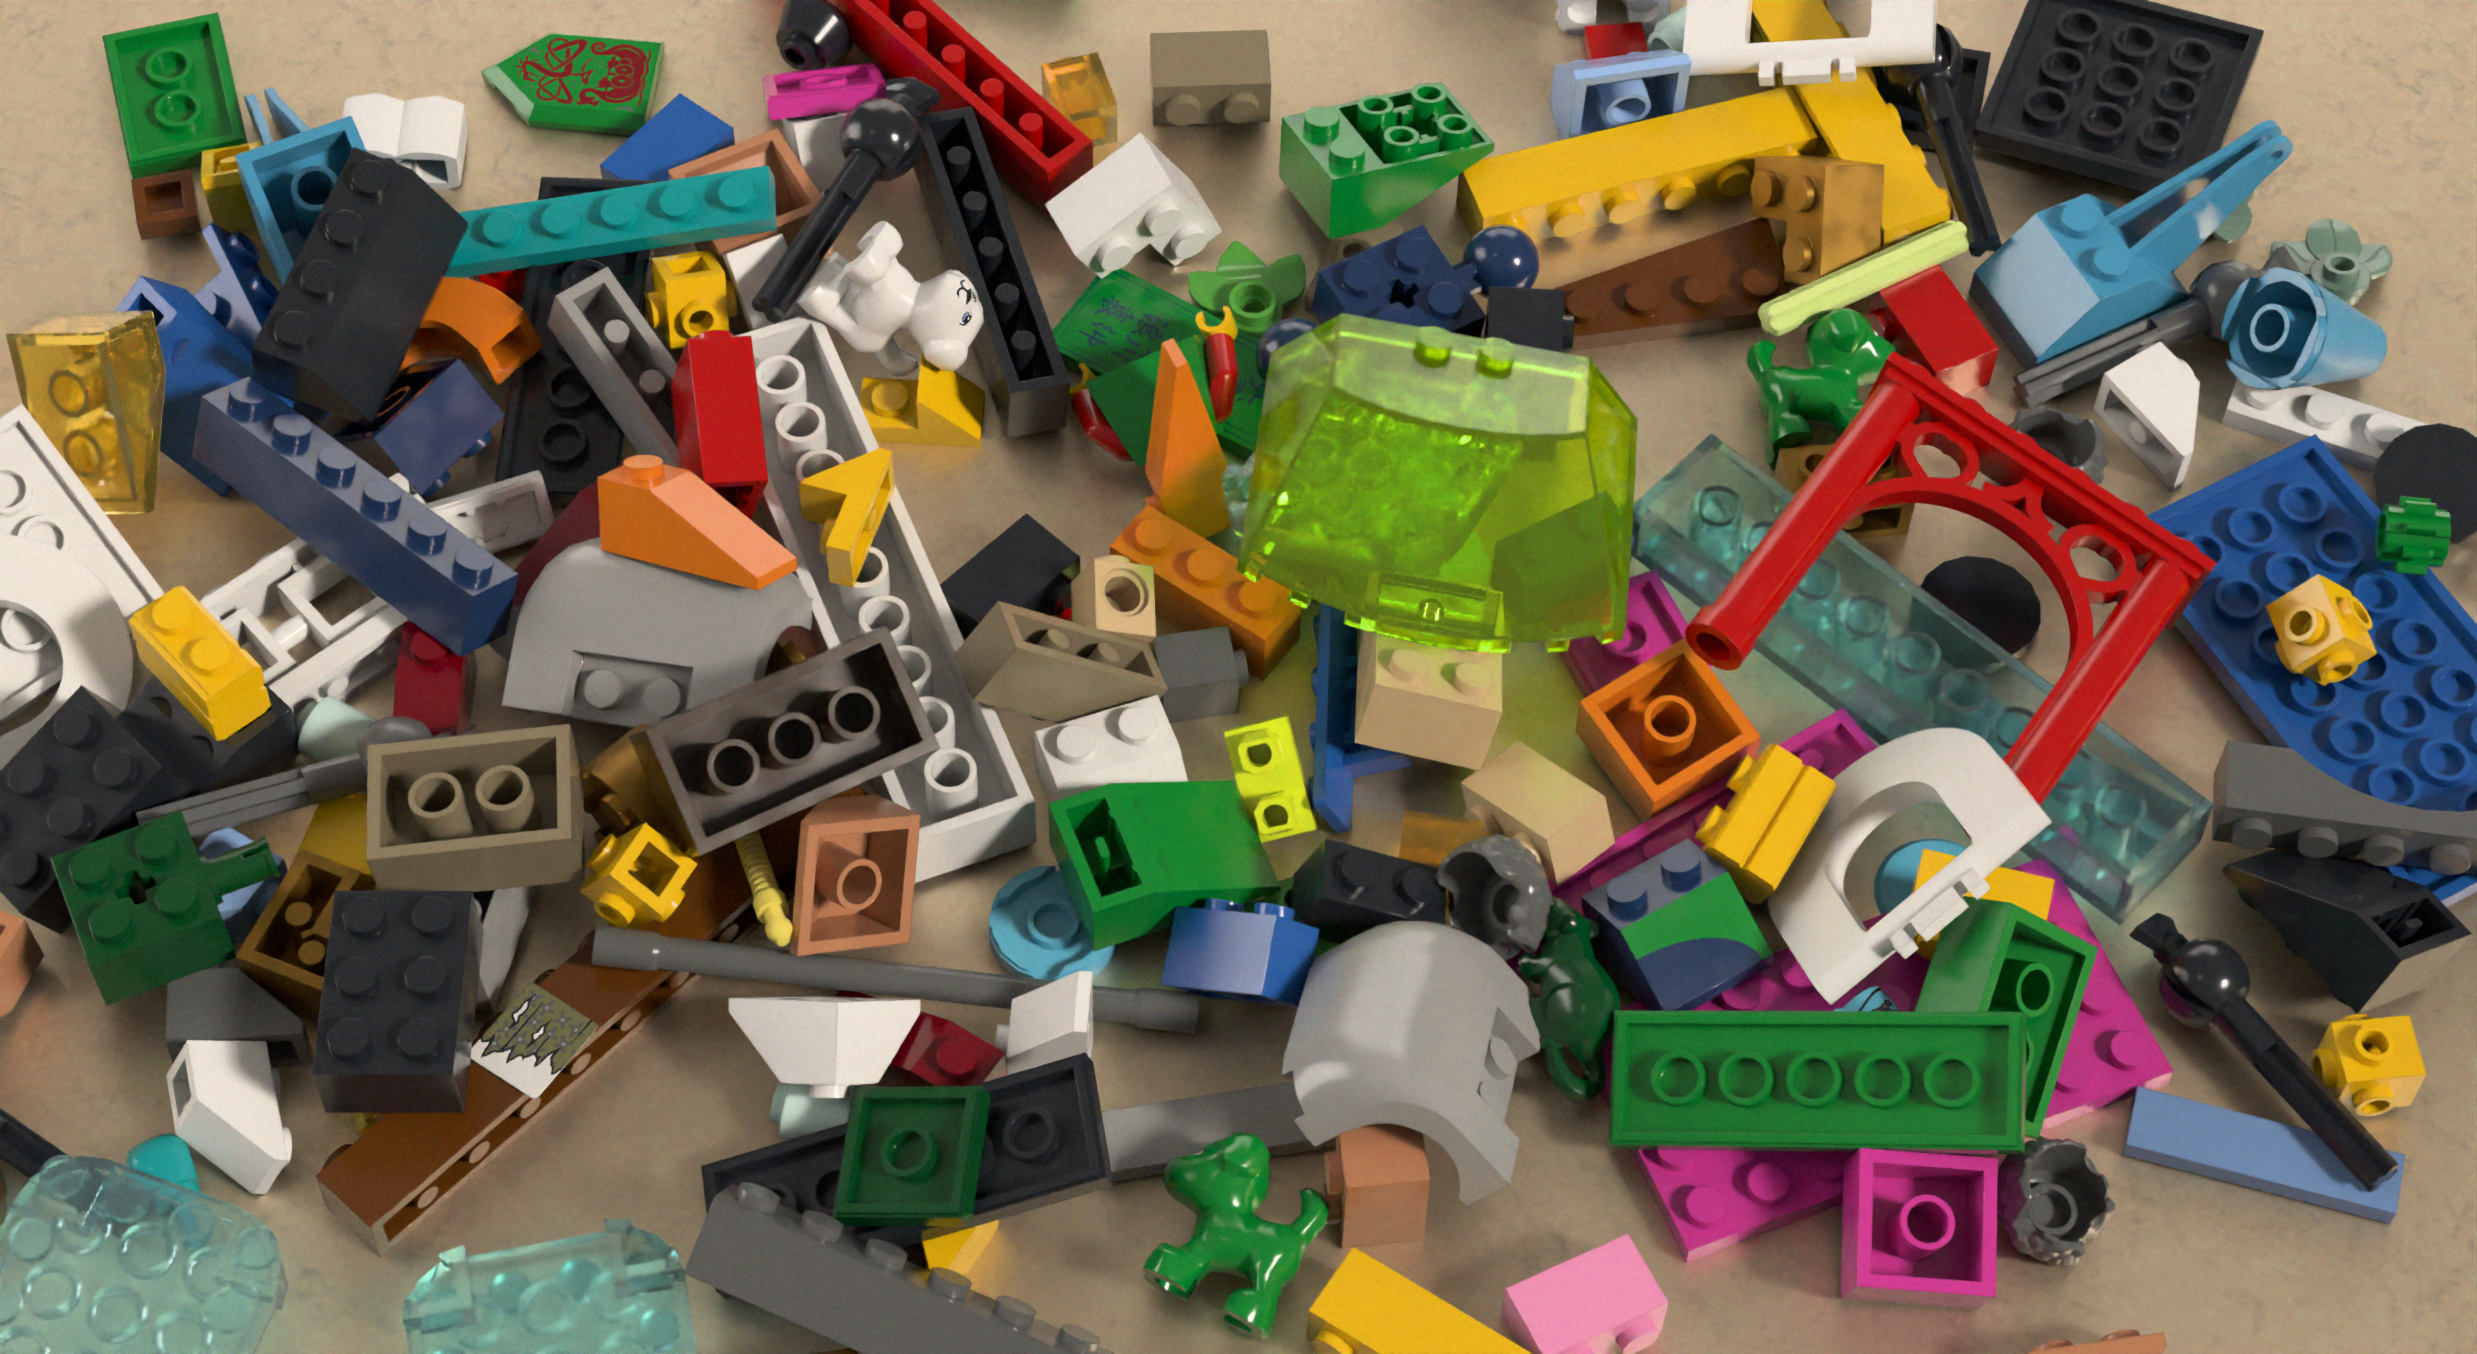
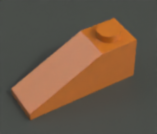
M1172 338L1161 344L1145 473L1154 494L1143 499L1145 505L1148 504L1205 539L1249 519L1189 363Z
M635 455L626 458L622 466L597 477L601 550L757 591L797 570L796 556L690 470L663 464V460L658 456Z

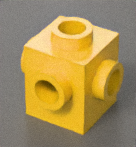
M711 249L651 258L654 292L645 294L647 318L651 329L659 328L670 349L679 348L684 350L687 338H695L702 332L711 330L730 332L729 317L737 315L736 294L731 280L726 281L725 272Z
M2320 574L2313 576L2266 606L2279 638L2275 642L2276 652L2284 666L2293 674L2300 673L2325 686L2328 683L2339 682L2350 677L2356 672L2358 665L2377 654L2368 630L2373 626L2372 620L2363 604L2352 596L2351 591Z
M645 822L618 838L613 834L608 835L596 847L586 863V866L592 870V873L579 891L594 902V910L608 923L616 927L637 929L653 920L662 923L675 911L685 895L681 888L697 866V863L679 850L667 837L658 833Z
M2353 1014L2345 1016L2336 1022H2330L2318 1049L2313 1050L2311 1057L2313 1073L2350 1112L2355 1111L2361 1116H2375L2385 1113L2393 1107L2410 1106L2427 1075L2409 1015L2372 1018L2367 1014Z

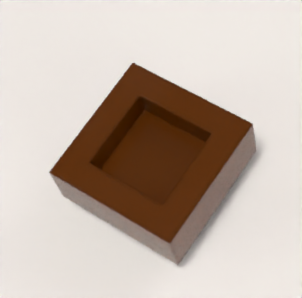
M191 170L131 180L136 222L141 241L202 230L196 187Z

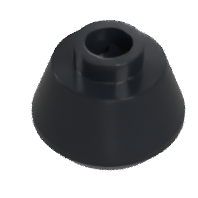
M788 0L782 8L776 42L783 60L788 65L797 70L825 68L845 57L852 48V34L849 22L844 14L829 1Z

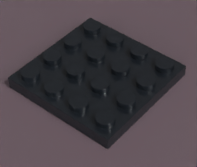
M2028 0L1974 128L1973 135L1977 136L1975 146L2148 192L2223 148L2260 50L2264 30L2148 0Z

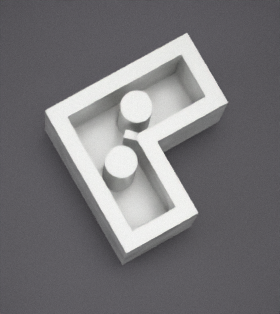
M1141 132L1045 204L1074 255L1101 279L1112 271L1126 266L1133 256L1148 244H1151L1168 261L1177 266L1186 258L1193 257L1201 252L1207 242L1222 232V229L1193 182Z

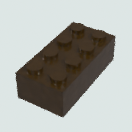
M887 625L865 632L629 735L676 846L689 858L701 856L940 748Z

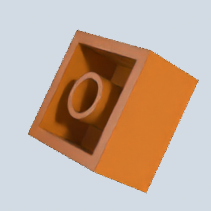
M1686 637L1579 702L1575 730L1642 824L1734 771L1747 753L1756 758L1761 740L1760 734L1707 663L1691 649Z

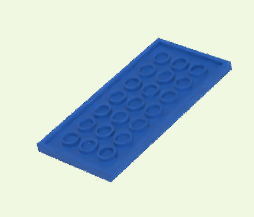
M2316 434L2147 515L2148 518L2175 536L2191 541L2199 548L2201 553L2217 562L2175 625L2272 746L2294 749L2317 769L2346 786L2389 803L2422 810L2456 812L2477 810V624L2428 566L2426 576L2395 573V569L2390 568V563L2379 562V559L2376 558L2375 537L2381 511ZM2317 574L2351 591L2352 596L2363 604L2372 620L2373 626L2368 630V633L2377 651L2376 655L2358 665L2353 675L2339 682L2328 683L2325 686L2300 673L2293 674L2284 666L2275 649V642L2279 638L2266 609L2267 605ZM2366 862L2370 867L2426 886L2447 908L2477 892L2476 874L2444 875L2429 868L2399 864L2375 866Z

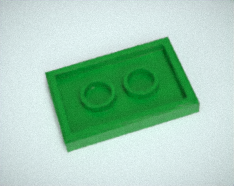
M218 12L102 36L132 179L201 166L202 151L248 143Z

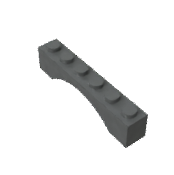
M2227 740L2214 772L2213 841L2234 843L2236 846L2244 849L2267 847L2298 851L2312 858L2337 856L2365 860L2375 866L2399 864L2429 868L2444 875H2457L2461 873L2477 875V810L2464 812L2422 810L2389 803L2346 786L2317 769L2294 749Z

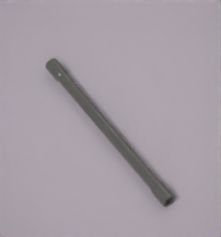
M596 925L591 965L621 969L648 972L660 969L1011 1009L1012 999L1054 982L1053 980L827 954L796 956L790 953V950L663 936L655 931ZM1093 985V1019L1125 1022L1139 1028L1195 1034L1199 1013V994L1143 987L1131 990Z

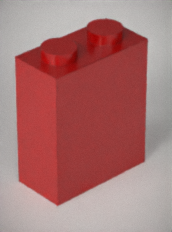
M725 330L702 332L695 338H687L671 383L680 468L690 470L752 520L768 483L751 336H733L731 332Z

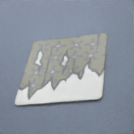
M529 983L471 1048V1059L527 1096L536 1099L597 1030L598 1025L535 983Z

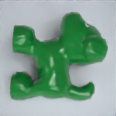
M1849 308L1832 310L1807 328L1804 347L1805 357L1810 365L1808 369H1797L1785 365L1775 367L1771 359L1777 346L1770 340H1760L1748 349L1747 366L1757 382L1759 409L1767 422L1765 455L1771 470H1776L1780 449L1794 448L1801 444H1808L1809 441L1813 440L1810 425L1827 427L1839 438L1864 405L1858 399V388L1874 384L1886 359L1892 351L1896 352L1895 347L1881 337L1861 313Z
M1236 1132L1228 1138L1208 1143L1196 1153L1173 1158L1165 1167L1163 1178L1165 1189L1174 1200L1196 1214L1195 1226L1190 1240L1182 1246L1175 1247L1167 1243L1158 1245L1148 1256L1142 1270L1145 1272L1144 1278L1147 1282L1162 1292L1182 1301H1188L1197 1285L1212 1271L1232 1274L1251 1280L1252 1288H1238L1228 1296L1223 1308V1312L1226 1313L1223 1320L1234 1330L1262 1342L1270 1335L1273 1329L1282 1289L1293 1280L1300 1267L1307 1246L1326 1225L1330 1205L1322 1193L1307 1187L1299 1191L1301 1198L1300 1216L1290 1225L1265 1221L1255 1215V1210L1269 1196L1271 1168L1268 1161L1270 1152L1267 1146L1253 1134Z

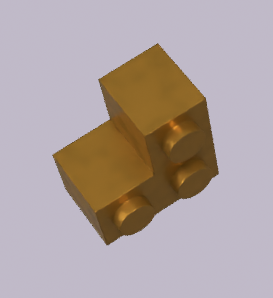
M1815 155L1755 156L1754 176L1751 182L1752 216L1787 221L1786 242L1783 247L1785 282L1807 285L1880 252L1884 164Z
M302 849L235 957L239 969L291 1012L318 1022L334 892L367 890L361 871Z

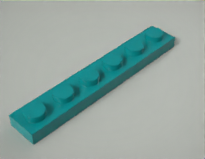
M767 165L458 212L468 222V229L444 277L461 278L527 268L530 265L542 266L776 231L775 177Z

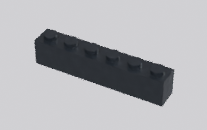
M971 106L917 115L916 119L921 129L923 147L913 168L948 270H958L970 280L983 307L984 322L973 343L1006 439L1065 428L1070 380L974 110Z

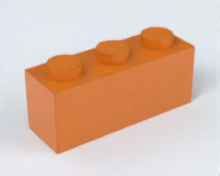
M1148 504L1110 545V555L1127 557L1134 564L1154 566L1156 617L1181 632L1228 626L1233 650L1244 649L1248 673L1261 681H1264L1300 639L1302 597Z

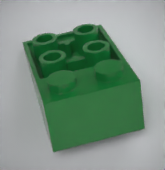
M1442 82L1435 84L1424 83L1408 90L1385 95H1368L1357 101L1330 107H1313L1306 112L1282 117L1279 177L1329 240L1384 227L1493 152L1494 142Z
M1234 780L1111 783L1048 803L1049 844L1094 951L1172 927L1176 906L1203 909L1205 898L1222 899L1243 904L1280 892L1281 886Z

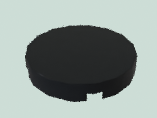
M2442 423L2415 426L2394 438L2379 457L2371 483L2373 499L2375 498L2376 506L2382 512L2384 504L2399 505L2400 496L2431 499V503H2436V509L2450 512L2451 538L2449 544H2457L2477 534V438L2465 429Z
M1964 556L1944 561L1926 575L1914 602V626L1919 637L1922 633L1924 639L1930 644L1929 650L1938 659L1962 670L1990 672L2002 669L2004 663L2013 661L2015 658L2018 661L2029 652L2041 624L2040 601L2032 584L2015 568L1992 558Z

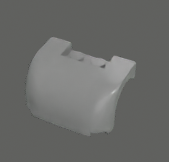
M600 537L570 545L546 564L523 601L515 629L501 706L532 714V711L549 713L584 722L634 729L640 723L652 726L764 677L772 649L778 637L785 629L790 626H796L803 630L812 631L814 621L812 612L813 598L807 595L799 578L792 573L757 591L601 550Z
M1395 921L1376 926L1317 956L1309 969L1284 1054L1282 1076L1288 1080L1294 1078L1296 1095L1304 1112L1294 1121L1315 1147L1341 1133L1371 1124L1390 1123L1419 1131L1439 1143L1451 1156L1459 1175L1458 1198L1466 1207L1509 1186L1520 1139L1505 1124V1118L1518 1062L1540 1050V1040L1542 1038L1534 1022L1528 1002L1536 995L1490 946L1448 925L1426 921Z

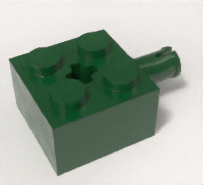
M180 810L50 858L88 966L106 1006L236 958L234 947L218 905L224 903L221 896L266 879L280 876L265 836L258 838L259 840L207 859L205 853L198 855Z

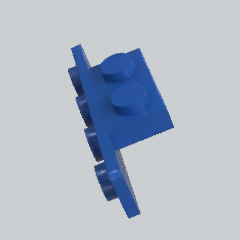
M211 222L202 230V233L221 272L193 296L252 355V346L279 295V291L264 277L257 262L261 256L254 243L239 231H235L232 234ZM297 400L293 406L319 421H324L332 414L300 400Z
M1334 588L1320 591L1319 614L1313 620L1314 636L1318 644V666L1312 670L1311 674L1312 689L1316 697V721L1311 723L1309 729L1310 743L1314 752V776L1308 780L1307 791L1314 812L1318 815L1321 814L1336 833L1341 834L1351 832L1353 779L1412 766V756L1354 743L1358 620L1355 613Z

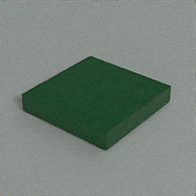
M983 1086L854 1087L832 1217L841 1222L843 1226L971 1227L991 1095Z

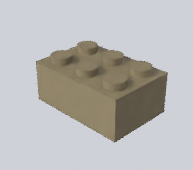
M570 724L368 745L366 860L378 890L479 892L585 880L583 765Z

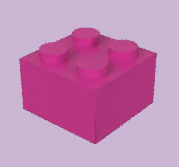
M1859 1148L1843 1164L1840 1299L1978 1309L1995 1298L1998 1158Z

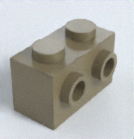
M1267 30L1150 33V83L1153 125L1188 126L1191 124L1270 122L1271 74Z

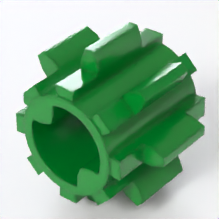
M2400 496L2399 505L2384 504L2382 512L2379 514L2375 537L2376 558L2379 559V562L2390 563V568L2395 569V573L2426 576L2427 566L2442 568L2449 552L2451 538L2450 512L2436 509V503H2431V499Z

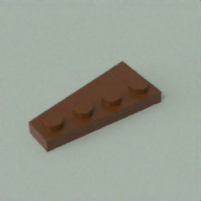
M1762 217L1554 288L1563 290V315H1574L1572 351L1762 327L1758 316V310L1761 305L1790 292L1788 282L1784 281V269L1769 219Z

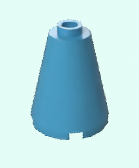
M2274 267L2267 269L2270 272L2265 273L2259 278L2250 277L2239 286L2227 305L2221 326L2222 340L2229 342L2232 360L2226 359L2230 371L2244 384L2272 391L2363 379L2374 374L2384 361L2387 351V339L2382 327L2297 270Z

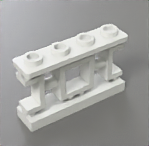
M396 473L388 478L422 504H425V501L418 493L415 495L411 493L409 481L403 475ZM300 537L279 550L268 552L253 567L227 584L214 587L199 601L239 643V647L249 642L269 664L270 668L263 672L265 684L292 709L295 725L301 712L309 703L313 701L319 703L327 696H333L346 703L397 668L404 622L414 623L369 590L374 595V599L331 626L311 605L310 601L348 577L349 574ZM282 603L292 618L268 632L257 618ZM311 636L323 650L300 666H297L296 661L287 651Z

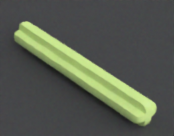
M1949 220L1764 303L1758 310L1761 326L1766 334L1781 336L1822 317L1832 310L1843 308L1960 255L1969 248L1967 228L1962 222Z

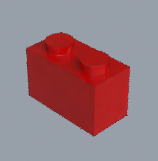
M1939 264L1872 294L1869 310L1865 318L1881 337L1895 347L1897 354L1910 362L1922 365L1934 378L1960 395L1990 384L1999 347Z

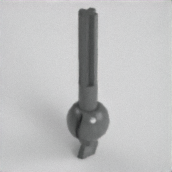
M2284 245L2277 247L2263 268L2259 270L2249 263L2236 260L2213 263L2195 277L2189 287L2188 300L2014 375L2013 380L2016 385L2013 387L2017 399L2021 398L2024 407L2029 409L2102 377L2105 372L2160 341L2169 348L2201 333H2204L2211 339L2223 341L2221 326L2227 305L2244 281L2250 277L2259 278L2265 273L2270 272L2267 269L2274 267L2293 269L2299 272L2301 270Z
M407 716L385 717L369 725L361 734L356 744L357 752L135 812L138 824L142 825L181 810L191 837L194 838L367 790L368 745L451 737L453 735L449 730L431 735L430 730L422 721ZM475 724L464 726L462 732L455 736L478 734Z

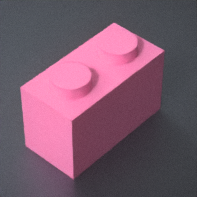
M1626 1234L1505 1288L1501 1319L1513 1341L1532 1354H1614L1622 1350L1623 1354H1634L1651 1345L1659 1337L1660 1332H1662L1669 1302L1629 1234Z

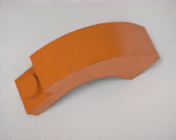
M444 277L398 372L416 362L429 358H460L475 366L496 385H499L544 346L525 310L507 295L475 280Z

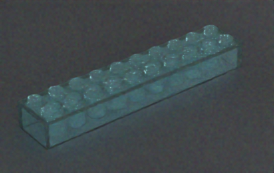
M1711 433L1629 508L1627 528L1635 537L1632 556L1648 569H1655L1660 578L1698 607L1702 608L1712 605L1795 494ZM1842 529L1833 538L1754 646L1756 651L1834 710L1838 711L1844 708L1860 728L1880 745L1907 734L1926 729L1958 728L1970 731L1983 738L2004 759L2054 688L2051 683ZM2100 720L2041 805V808L2051 819L2052 823L2019 850L2033 861L2038 859L2060 876L2066 886L2120 926L2200 844L2214 804Z

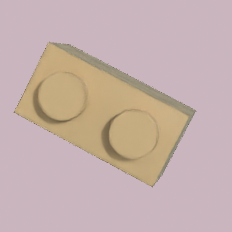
M1519 740L1482 766L1481 771H1475L1461 782L1467 807L1465 820L1472 833L1478 839L1496 834L1503 835L1505 838L1518 839L1524 847L1536 856L1537 862L1544 867L1547 880L1557 887L1615 844L1606 797Z

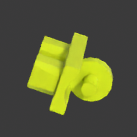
M1288 714L1225 730L1223 733L1239 794L1261 843L1316 830L1317 825Z

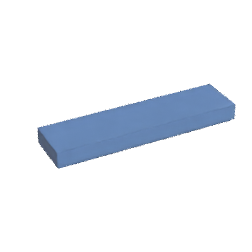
M2137 1086L2133 1096L2122 1151L2124 1156L2388 1224L2392 1223L2397 1214L2406 1156L2405 1154L2386 1150L2399 1164L2396 1168L2398 1171L2390 1180L2384 1181L2377 1190L2369 1192L2314 1131Z

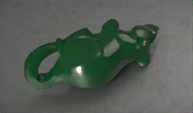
M1552 895L1553 902L1548 913L1547 928L1542 938L1541 952L1538 956L1525 952L1518 957V963L1524 976L1540 986V994L1531 998L1528 1002L1534 1022L1542 1038L1540 1045L1544 1049L1547 1069L1556 1087L1563 1096L1574 1103L1595 1100L1605 1088L1607 1077L1601 1051L1613 1035L1614 1010H1620L1619 994L1610 976L1595 960L1589 941L1599 934L1600 925L1595 920L1584 918L1570 904ZM1561 1046L1568 1053L1571 1052L1583 1069V1080L1570 1072L1561 1055Z

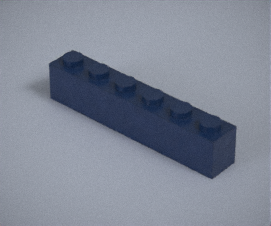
M246 377L201 396L192 455L195 460L459 657L506 635L519 575L517 572L251 377Z

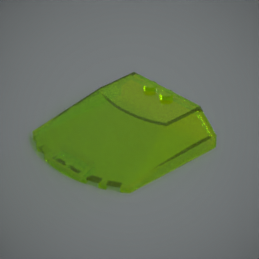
M1342 313L1271 352L1264 386L1236 570L1255 583L1264 575L1289 588L1287 601L1305 609L1308 608L1313 599L1346 612L1343 624L1386 637L1427 646L1463 651L1510 653L1512 642H1544L1547 652L1568 651L1571 639L1596 636L1601 645L1622 640L1626 628L1638 418L1588 357L1512 344L1502 338L1490 337L1483 339L1450 333L1436 326L1417 327Z

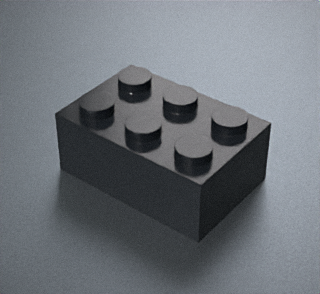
M81 685L0 770V892L23 916L61 935L73 921L50 858L139 826L135 812L189 798L198 788L119 708Z
M472 891L334 892L312 1067V1077L326 1113H465L484 933Z

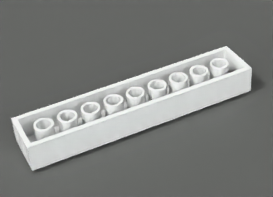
M806 314L736 335L751 336L768 471V483L758 503L757 510L767 534L797 557V570L792 572V574L799 578L807 595L813 598L812 612L814 621L812 631L808 630L815 649L817 653H820L865 632L887 625L940 746L937 750L870 779L877 795L921 815L915 883L1036 843L1035 800L994 707H987L977 701H973L966 688L965 679L955 656V652L964 643V639L896 485L854 588L829 582L827 557L819 552L824 524L808 521L802 517L798 487L802 480L879 448L824 322Z

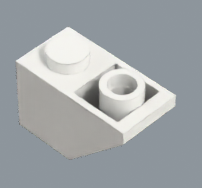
M187 1040L166 1075L176 1135L250 1193L266 1194L282 1168L288 1166L292 1154L291 1133L287 1127H282L278 1108L281 1094V1079L278 1070L271 1068L266 1041Z

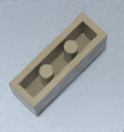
M997 601L955 652L966 682V688L973 701H977L987 707H999L1026 714L1041 721L1048 720L1061 724L1154 695H1158L1159 699H1161L1168 691L1148 643L1001 601Z

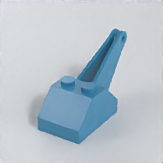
M270 87L264 89V94L271 115L283 139L273 142L261 106L253 93L244 96L246 107L263 146L237 154L235 158L237 170L263 246L282 289L353 147L366 151V148L352 116L310 129L279 97L275 89Z
M2264 121L2254 126L2226 147L2121 208L2090 194H2084L2038 212L1974 271L1969 294L2024 371L2188 300L2189 293L2173 272L2267 176L2290 156L2293 151V144L2287 136L2281 135L2282 131L2275 121Z

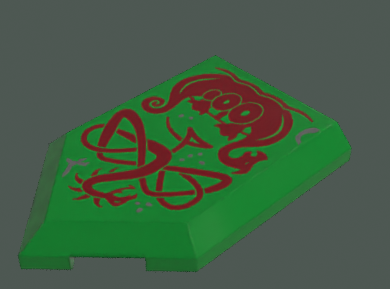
M548 32L481 72L482 77L495 91H501L515 106L516 113L530 127L634 135L649 121L665 47L662 41Z

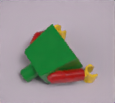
M1223 306L1225 318L1220 325L1215 327L1208 326L1203 311L1198 312L1195 321L1204 339V345L1200 335H1194L1177 342L1178 347L1189 363L1216 435L1223 432L1222 423L1232 415L1239 375L1234 340L1238 334V327L1228 306ZM1161 350L1098 377L1084 363H1080L1078 366L1083 372V378L1076 387H1070L1068 400L1072 403L1071 406L1087 439L1119 461H1134L1138 467L1146 465Z

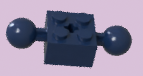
M1422 224L1326 267L1318 273L1311 309L1321 326L1301 318L1284 319L1270 326L1261 336L1256 348L1255 360L1258 373L1269 388L1279 394L1291 397L1304 396L1319 389L1328 379L1333 368L1334 359L1340 356L1344 358L1368 394H1371L1374 388L1388 383L1399 382L1412 385L1419 382L1428 373L1434 375L1477 354L1486 315L1473 296L1478 294L1488 299L1489 286L1531 288L1537 279L1540 268L1537 247L1533 240L1517 227L1505 224L1492 225L1475 234L1466 246L1463 261L1451 266Z

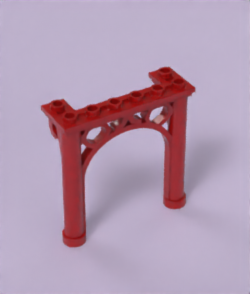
M1892 351L1886 359L1862 408L1715 602L1699 610L1687 626L1685 637L1691 649L1708 664L1727 671L1738 669L1754 648L1756 641L1837 533L1851 520L1872 509L1891 504L1922 503L1957 510L1986 522L2015 541L2040 565L2058 592L2068 619L2070 649L2064 672L2003 759L2041 807L2164 628L2169 631L2172 629L2217 562L2201 553L2199 548L2191 541L2175 536L2148 518L2139 507L2120 500L2093 482L2084 471L2070 467L2041 448L2029 435L2015 431L1986 412L1977 401L1960 395L1934 378L1922 365L1910 362ZM1921 445L1938 448L1943 454L1950 456L1956 461L1960 469V475L1953 478L1928 477L1914 455V448ZM1890 455L1894 457L1895 468L1900 478L1887 479L1868 485ZM1978 471L2001 485L1995 486L1985 481L1981 489L1971 487ZM2045 515L2067 529L2057 543L2050 537L2055 527L2046 519ZM2082 547L2095 551L2100 557L2105 558L2112 564L2116 571V579L2107 582L2080 577L2070 557V550ZM2116 601L2117 605L2093 637V618L2090 604L2105 605ZM1963 828V830H1964V832L1966 833V835L1971 839V837L1969 836V834H1968V833L1966 832V830Z

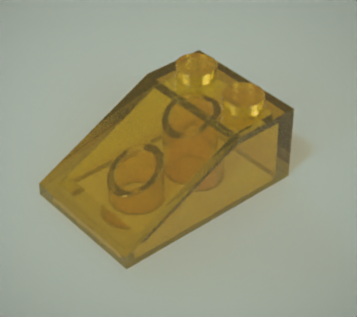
M152 310L54 312L5 334L22 404L105 514H148L152 512L155 508L166 368Z

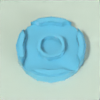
M1038 866L1014 876L997 892L993 901L992 912L989 916L990 949L1000 968L1010 976L1056 981L1077 971L1092 972V978L1094 979L1110 964L1118 944L1097 951L1093 950L1061 870L1056 871L1055 866Z

